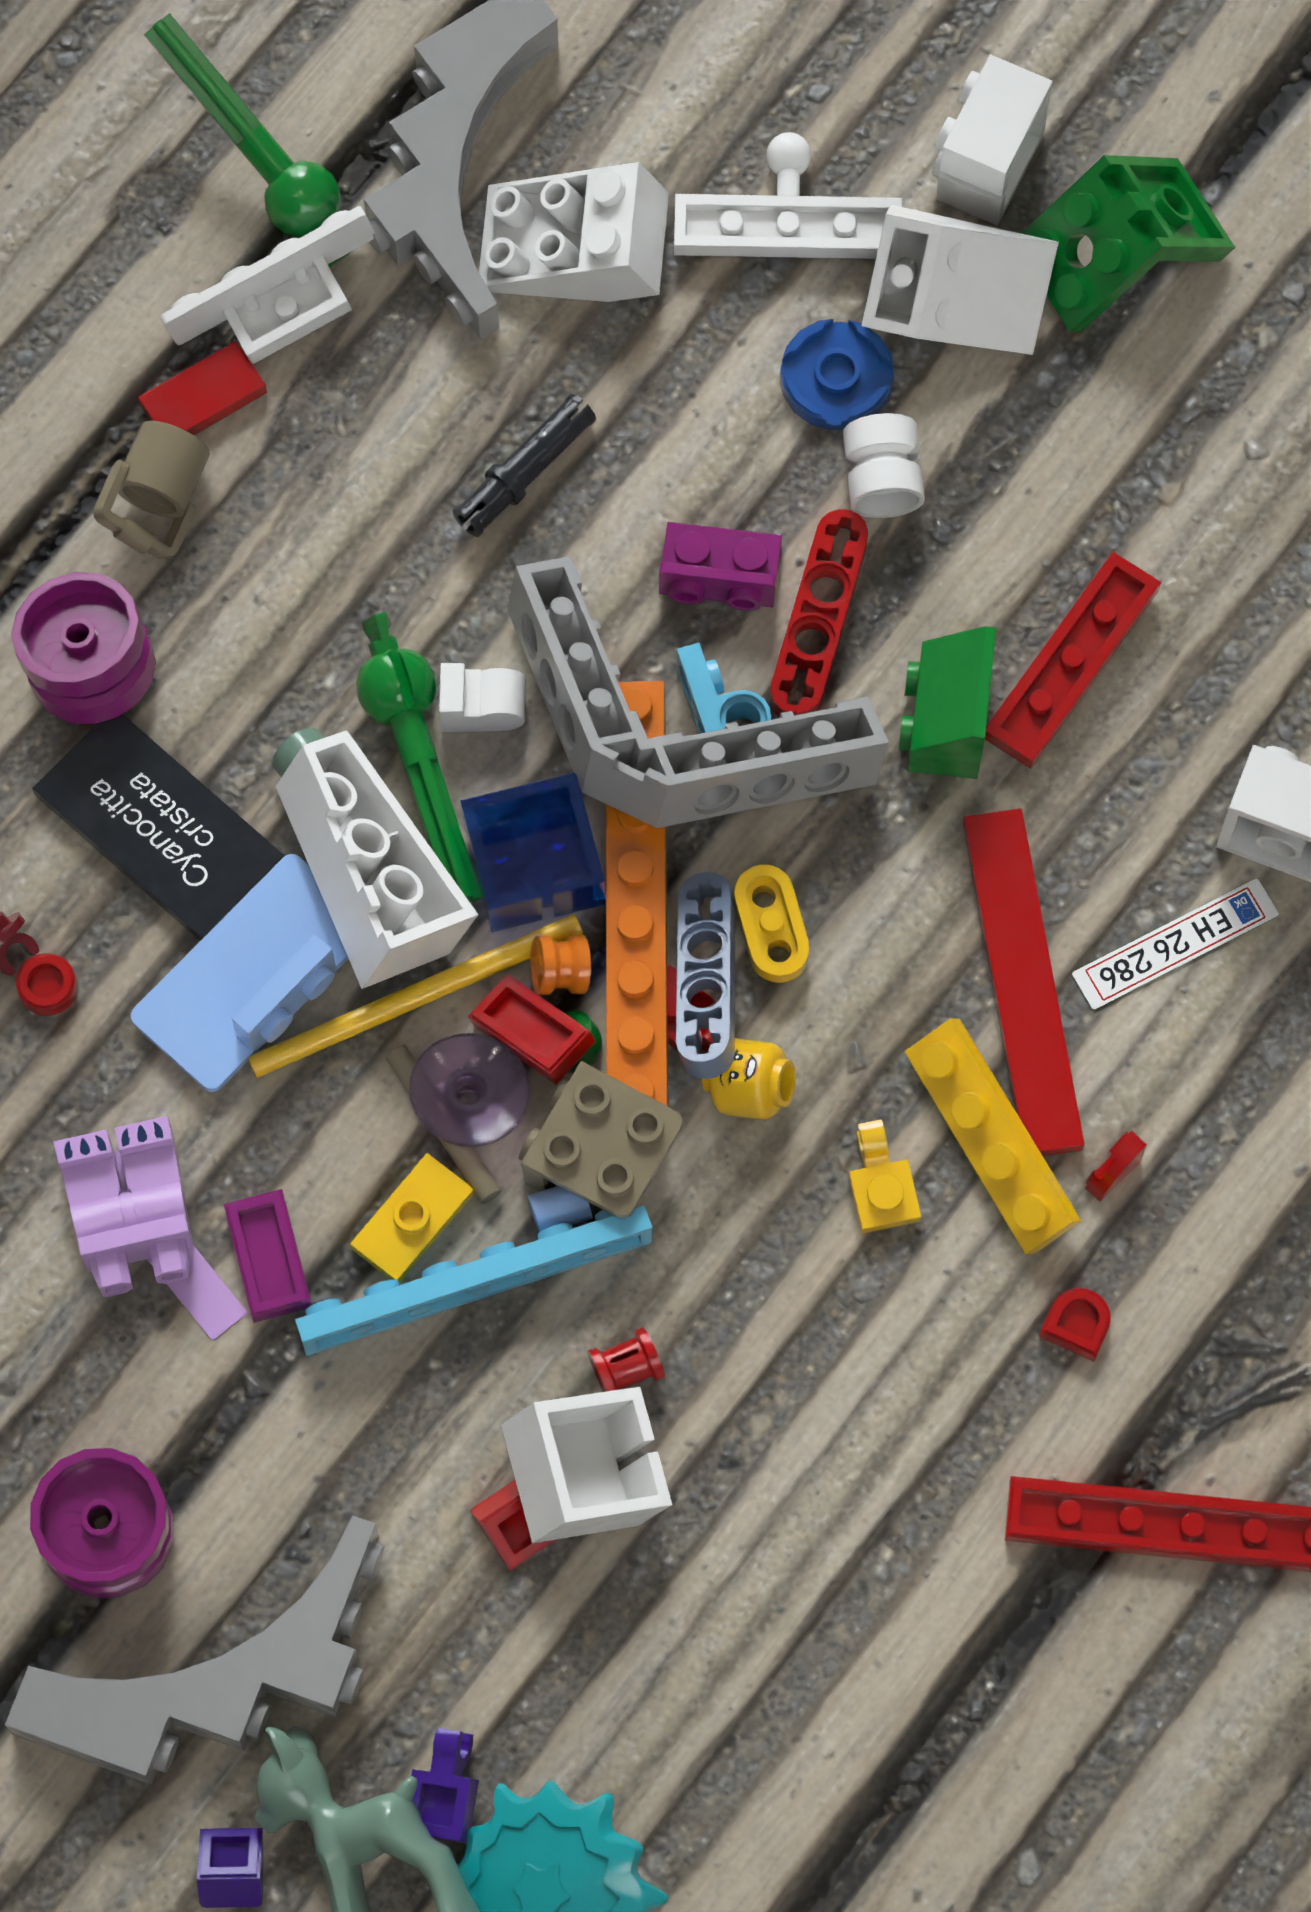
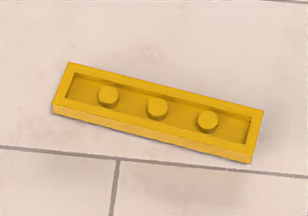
M960 1019L947 1020L904 1051L1026 1255L1037 1253L1082 1222Z

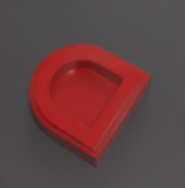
M1085 1288L1067 1290L1054 1301L1039 1337L1094 1362L1110 1327L1111 1314L1105 1300L1092 1290Z

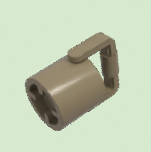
M159 421L143 422L138 429L125 461L118 460L109 472L93 510L95 520L112 531L114 538L141 554L147 552L158 559L174 556L179 551L196 511V506L190 500L210 456L208 447L196 436L179 427ZM117 494L130 504L146 512L161 517L175 518L164 543L156 539L153 533L130 519L122 518L111 511Z

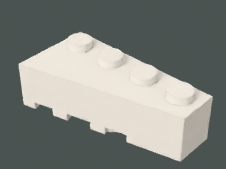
M347 730L303 745L276 785V789L361 989L449 955L476 919L478 913Z

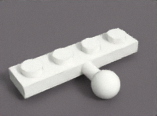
M791 132L782 133L773 138L766 152L767 163L770 169L777 174V196L675 194L674 255L876 259L886 212L891 205L902 207V198L800 196V175L810 164L811 149L802 136Z

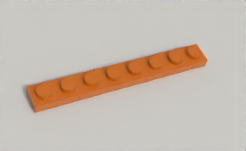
M664 681L618 682L630 712H637L647 738L666 735ZM606 804V1074L668 1106L666 826L655 828Z

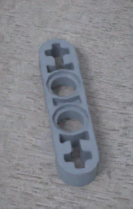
M711 872L695 874L688 878L680 887L678 894L676 1045L683 1068L688 1074L701 1079L714 1078L726 1072L733 1063L735 1055L736 908L727 880L723 876ZM714 897L710 901L712 920H703L699 908L703 905L704 898ZM715 941L722 945L718 954L712 958L697 959L691 956L695 946L702 942ZM703 990H716L722 994L719 1001L711 1007L697 1008L690 1004L694 995ZM700 1029H709L713 1044L709 1047V1053L706 1054L697 1053L702 1049Z

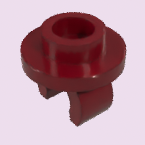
M0 911V972L9 976L16 973V970L6 958L7 949L12 944L19 943L32 956L40 952L38 944L31 936L17 932L25 922V919L19 912L7 917Z

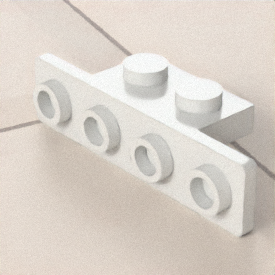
M361 206L350 211L336 212L329 216L322 223L321 227L301 238H291L281 242L273 249L270 255L256 263L232 269L216 285L201 293H192L181 297L160 318L177 345H182L228 320L253 365L352 310L328 264L373 240L375 231Z

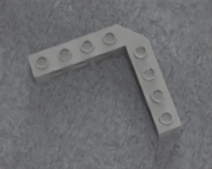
M572 557L516 566L507 610L582 793L655 828L876 785L889 741L869 696L836 702L835 707L831 709L793 715V712L789 711L781 713L779 719L738 726L737 722L725 724V728L722 730L685 737L680 732L648 739L637 712H630L618 683L620 671L617 665L611 666L599 638L601 626L598 619H591L580 593L582 581Z

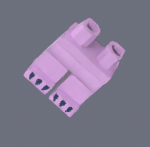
M168 1116L114 1128L127 1182V1192L122 1190L114 1147L107 1130L53 1142L70 1205L80 1255L87 1272H92L103 1297L127 1293L134 1289L128 1263L151 1258L157 1283L167 1284L189 1277L188 1250L194 1249L175 1137Z

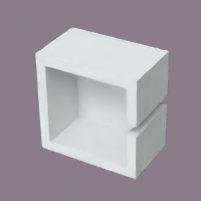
M991 54L981 73L971 71L959 98V103L964 104L957 120L951 117L946 119L936 142L935 148L940 150L932 171V175L939 178L936 200L998 226L1044 135L1052 80Z
M640 1387L533 1402L501 1424L532 1543L639 1526L672 1506L658 1452L647 1453L619 1471L617 1462L624 1460L655 1440Z

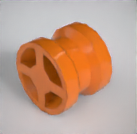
M570 935L566 941H554L550 936H535L531 946L530 971L533 989L536 994L551 995L555 989L566 988L571 994H585L588 991L591 976V957L588 940L585 935Z

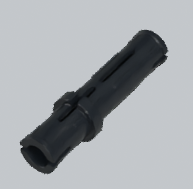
M570 394L565 399V402L501 465L493 464L485 473L486 480L460 506L458 505L453 509L454 518L461 527L477 511H480L470 520L471 525L466 529L469 534L479 537L484 533V529L509 504L516 506L526 496L524 489L588 426L596 421L595 413L587 404L570 420L578 412L579 409L577 407L583 402L577 395Z

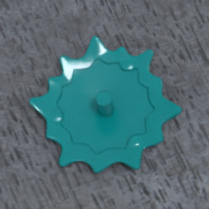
M550 1780L543 1785L539 1792L525 1798L517 1796L505 1784L498 1783L494 1789V1813L492 1818L484 1825L473 1826L468 1830L465 1855L457 1865L465 1886L480 1912H650L667 1903L669 1897L667 1893L648 1883L639 1875L638 1864L643 1853L641 1843L614 1831L612 1819L613 1794L604 1793L585 1804H576L567 1797L555 1782Z

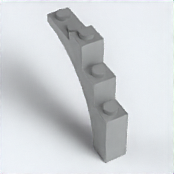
M488 0L414 46L416 70L412 72V75L426 100L389 122L392 145L387 150L393 164L402 176L364 199L366 216L375 231V234H373L374 239L369 241L373 248L379 254L387 251L398 267L413 258L423 278L429 284L437 281L446 293L447 297L444 300L455 321L461 327L469 324L480 340L499 329L498 303L475 266L463 231L461 204L464 175L477 136L497 102L527 69L558 47V19L544 0Z
M352 1515L330 1561L303 1596L263 1632L222 1656L175 1673L128 1680L75 1678L28 1666L5 1726L14 1736L152 1785L157 1771L167 1773L174 1759L179 1743V1737L172 1735L174 1727L245 1751L250 1736L259 1739L267 1724L272 1703L264 1701L267 1693L337 1718L342 1702L348 1705L353 1704L364 1675V1670L356 1667L359 1660L356 1650L340 1644L339 1640L341 1636L352 1637L363 1603L355 1600L362 1579L364 1577L373 1580L383 1556L385 1545L377 1543L379 1534L376 1524Z

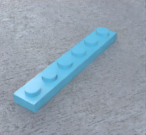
M645 1205L637 1207L633 1214L627 1218H618L602 1210L595 1215L596 1221L573 1228L571 1223L557 1224L537 1234L538 1240L515 1247L513 1242L499 1243L481 1251L479 1254L481 1259L457 1266L456 1261L437 1263L422 1271L423 1278L399 1285L398 1280L382 1281L366 1288L363 1291L365 1297L341 1304L340 1299H328L318 1302L305 1310L306 1316L295 1319L306 1356L652 1243V1225Z

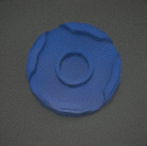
M834 319L819 320L800 330L786 346L780 368L782 393L793 412L809 424L829 430H842L854 420L878 414L887 404L894 382L892 354L881 336L870 328L861 326L862 323L848 320V323H833Z

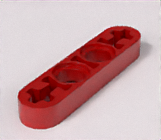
M837 509L830 511L821 518L817 526L771 681L770 704L773 712L779 718L781 713L792 711L793 715L819 711L822 705L867 549L868 528L866 522L858 513L851 510ZM840 528L850 530V540L852 541L846 542L841 556V564L831 561L834 537L832 536H836ZM827 577L837 580L842 585L844 592L836 601L826 603L817 600L812 595L810 587L817 579ZM815 629L826 636L829 644L819 654H805L796 646L795 639L797 635L804 630ZM797 668L808 671L805 680V695L807 697H802L798 705H791L788 703V694L784 691H791L797 677Z

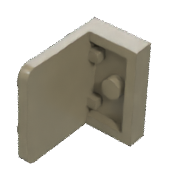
M581 1061L570 1079L564 1077L554 1091L549 1103V1109L552 1111L542 1128L538 1129L535 1127L521 1148L519 1160H521L524 1181L539 1191L549 1189L551 1184L554 1183L618 1218H627L635 1211L682 1130V1117L672 1108Z

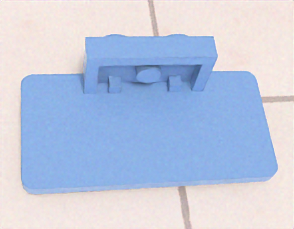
M295 854L283 857L131 1012L133 1025L208 1092L220 1090L249 1061L248 1057L256 1053L266 1042L271 1043L280 1037L292 1022L293 1015L308 999L314 1000L320 996L332 982L335 976L334 973L349 959L309 865Z

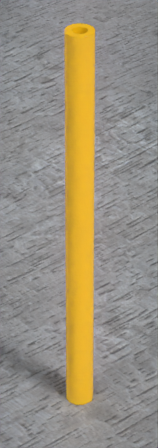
M575 914L569 915L254 1053L248 1057L249 1064L257 1079L530 959L531 946L535 936H550L554 941H566L570 935H583L581 926Z

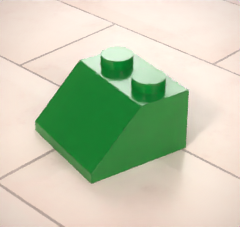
M983 626L923 641L920 662L908 661L904 696L916 697L914 716L902 715L898 748L901 751H910L908 772L978 779L986 734L997 627Z

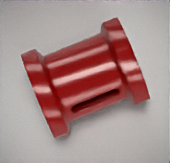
M644 1327L635 1330L634 1338L604 1351H600L596 1347L587 1351L593 1371L603 1392L621 1390L650 1377L656 1381L665 1378L657 1351Z

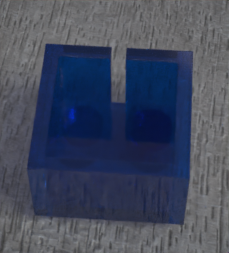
M576 772L460 800L463 827L491 932L543 920L542 908L552 906L554 917L606 905L605 878Z

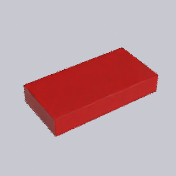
M237 341L144 393L138 399L141 408L150 421L168 423L196 435L267 394L266 384Z
M509 974L468 1015L475 1028L555 1085L596 1042L588 1029Z

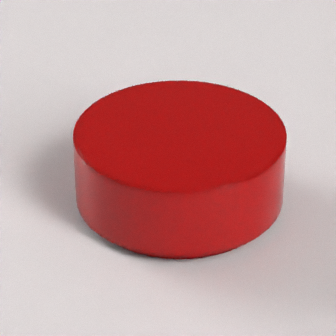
M43 953L29 958L20 967L16 977V988L23 1005L37 1015L53 1016L60 1014L71 1006L77 995L78 983L73 968L64 958L56 954Z

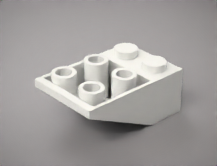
M639 162L488 185L479 273L491 293L603 302L659 295L669 192Z
M891 205L885 215L861 326L916 339L1033 355L1059 242Z

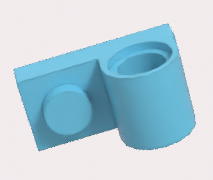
M700 643L677 649V673L698 734L722 730L725 728V724L731 723L736 719L744 718L751 720L753 723L771 720L770 707L765 699L755 692L739 690L718 696V694L724 693V684L715 659L705 661Z

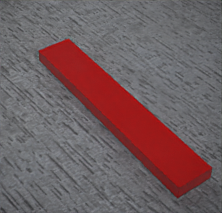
M1022 808L964 816V834L1015 1111L1042 1156L1083 1151L1085 1146Z
M1011 1476L1009 1480L1004 1541L1311 1572V1507Z

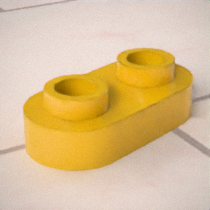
M764 864L753 866L740 875L734 890V904L749 959L755 972L765 980L775 983L788 982L797 978L804 971L809 959V940L794 888L788 875L781 869ZM759 893H767L774 898V903L769 907L762 908L757 906L752 899ZM775 947H782L789 952L790 957L784 962H775L769 957L768 953Z

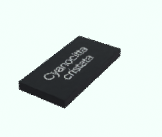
M123 714L117 718L97 723L32 788L34 795L199 941L285 857L282 852Z

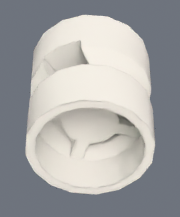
M892 413L869 415L850 422L843 430L845 459L850 463V468L853 469L848 473L851 510L864 517L889 518L908 514L924 504L925 495L922 468L915 463L919 459L917 423L908 416Z

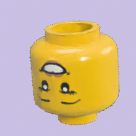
M735 1038V1055L731 1066L726 1072L717 1077L702 1079L704 1090L711 1094L712 1103L718 1112L727 1116L769 1120L778 1114L781 1107L785 1108L790 1104L795 1092L796 1070L793 1062L787 1059L780 1046L771 1042Z

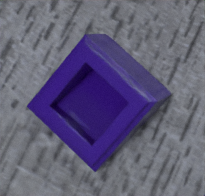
M263 1828L200 1829L197 1888L201 1907H258L262 1905Z

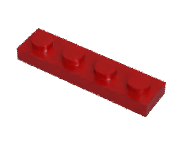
M1112 552L986 726L985 740L1032 769L1160 590L1161 581L1115 552Z

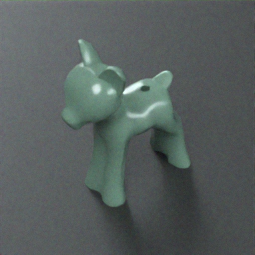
M296 1726L290 1728L286 1734L274 1727H267L265 1729L273 1753L261 1766L258 1774L256 1787L260 1806L254 1818L257 1824L263 1827L267 1833H276L293 1821L301 1820L308 1822L314 1837L316 1854L327 1884L332 1912H369L361 1864L372 1861L384 1853L419 1870L428 1883L437 1912H480L465 1886L450 1848L434 1840L422 1821L418 1807L413 1800L417 1788V1779L410 1776L406 1778L395 1792L382 1794L355 1805L342 1807L333 1800L327 1772L318 1758V1748L312 1735L308 1731Z

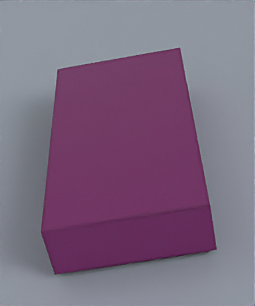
M279 1189L223 1204L253 1323L305 1310L312 1306L283 1190Z

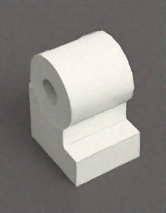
M441 663L439 714L442 733L507 731L524 725L526 677L523 673L506 668H490L481 671V669H465L464 663Z

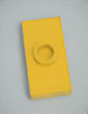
M426 1153L350 1243L351 1249L387 1278L398 1280L400 1284L473 1197L474 1189L429 1153Z

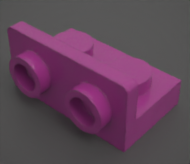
M667 522L663 557L659 568V594L669 595L672 600L684 604H698L704 599L727 602L730 607L742 611L758 610L761 606L773 608L782 535Z

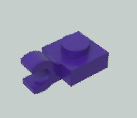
M437 1728L433 1742L430 1772L412 1769L411 1776L417 1779V1788L413 1800L418 1807L423 1823L433 1838L467 1843V1834L472 1825L479 1780L462 1777L472 1752V1734Z

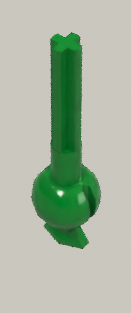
M170 13L163 19L158 20L144 34L157 52L269 186L265 189L264 193L265 210L274 226L286 235L301 238L321 227L322 223L329 216L340 210V188L333 174L322 165L311 161L300 160L294 163ZM351 252L329 263V268L337 262H339L340 260H342L343 258H345L346 256H348Z
M386 611L374 614L361 623L366 636L371 642L368 646L372 658L365 662L359 670L356 680L358 701L365 714L378 724L391 726L428 845L468 901L480 900L482 898L424 717V714L433 707L437 694L435 673L427 659L417 651L406 648L399 649L396 637L389 634L391 622Z

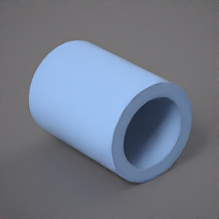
M560 1186L527 1196L538 1232L561 1223L575 1225L592 1219L588 1201Z

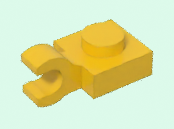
M882 1119L858 1124L859 1131H856L864 1168L849 1171L848 1179L861 1234L920 1222L921 1213L908 1159L890 1163Z

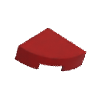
M1132 1130L1129 1133L1126 1132L1109 1150L1112 1155L1097 1170L1092 1171L1086 1181L1085 1189L1101 1202L1141 1162L1147 1144Z

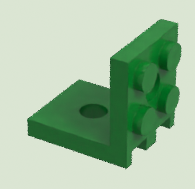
M1103 155L1021 233L1059 242L1047 297L1069 332H1082L1159 261L1220 262L1236 248L1178 158ZM1084 236H1087L1093 245L1092 259L1087 266L1081 264L1077 255L1078 244Z

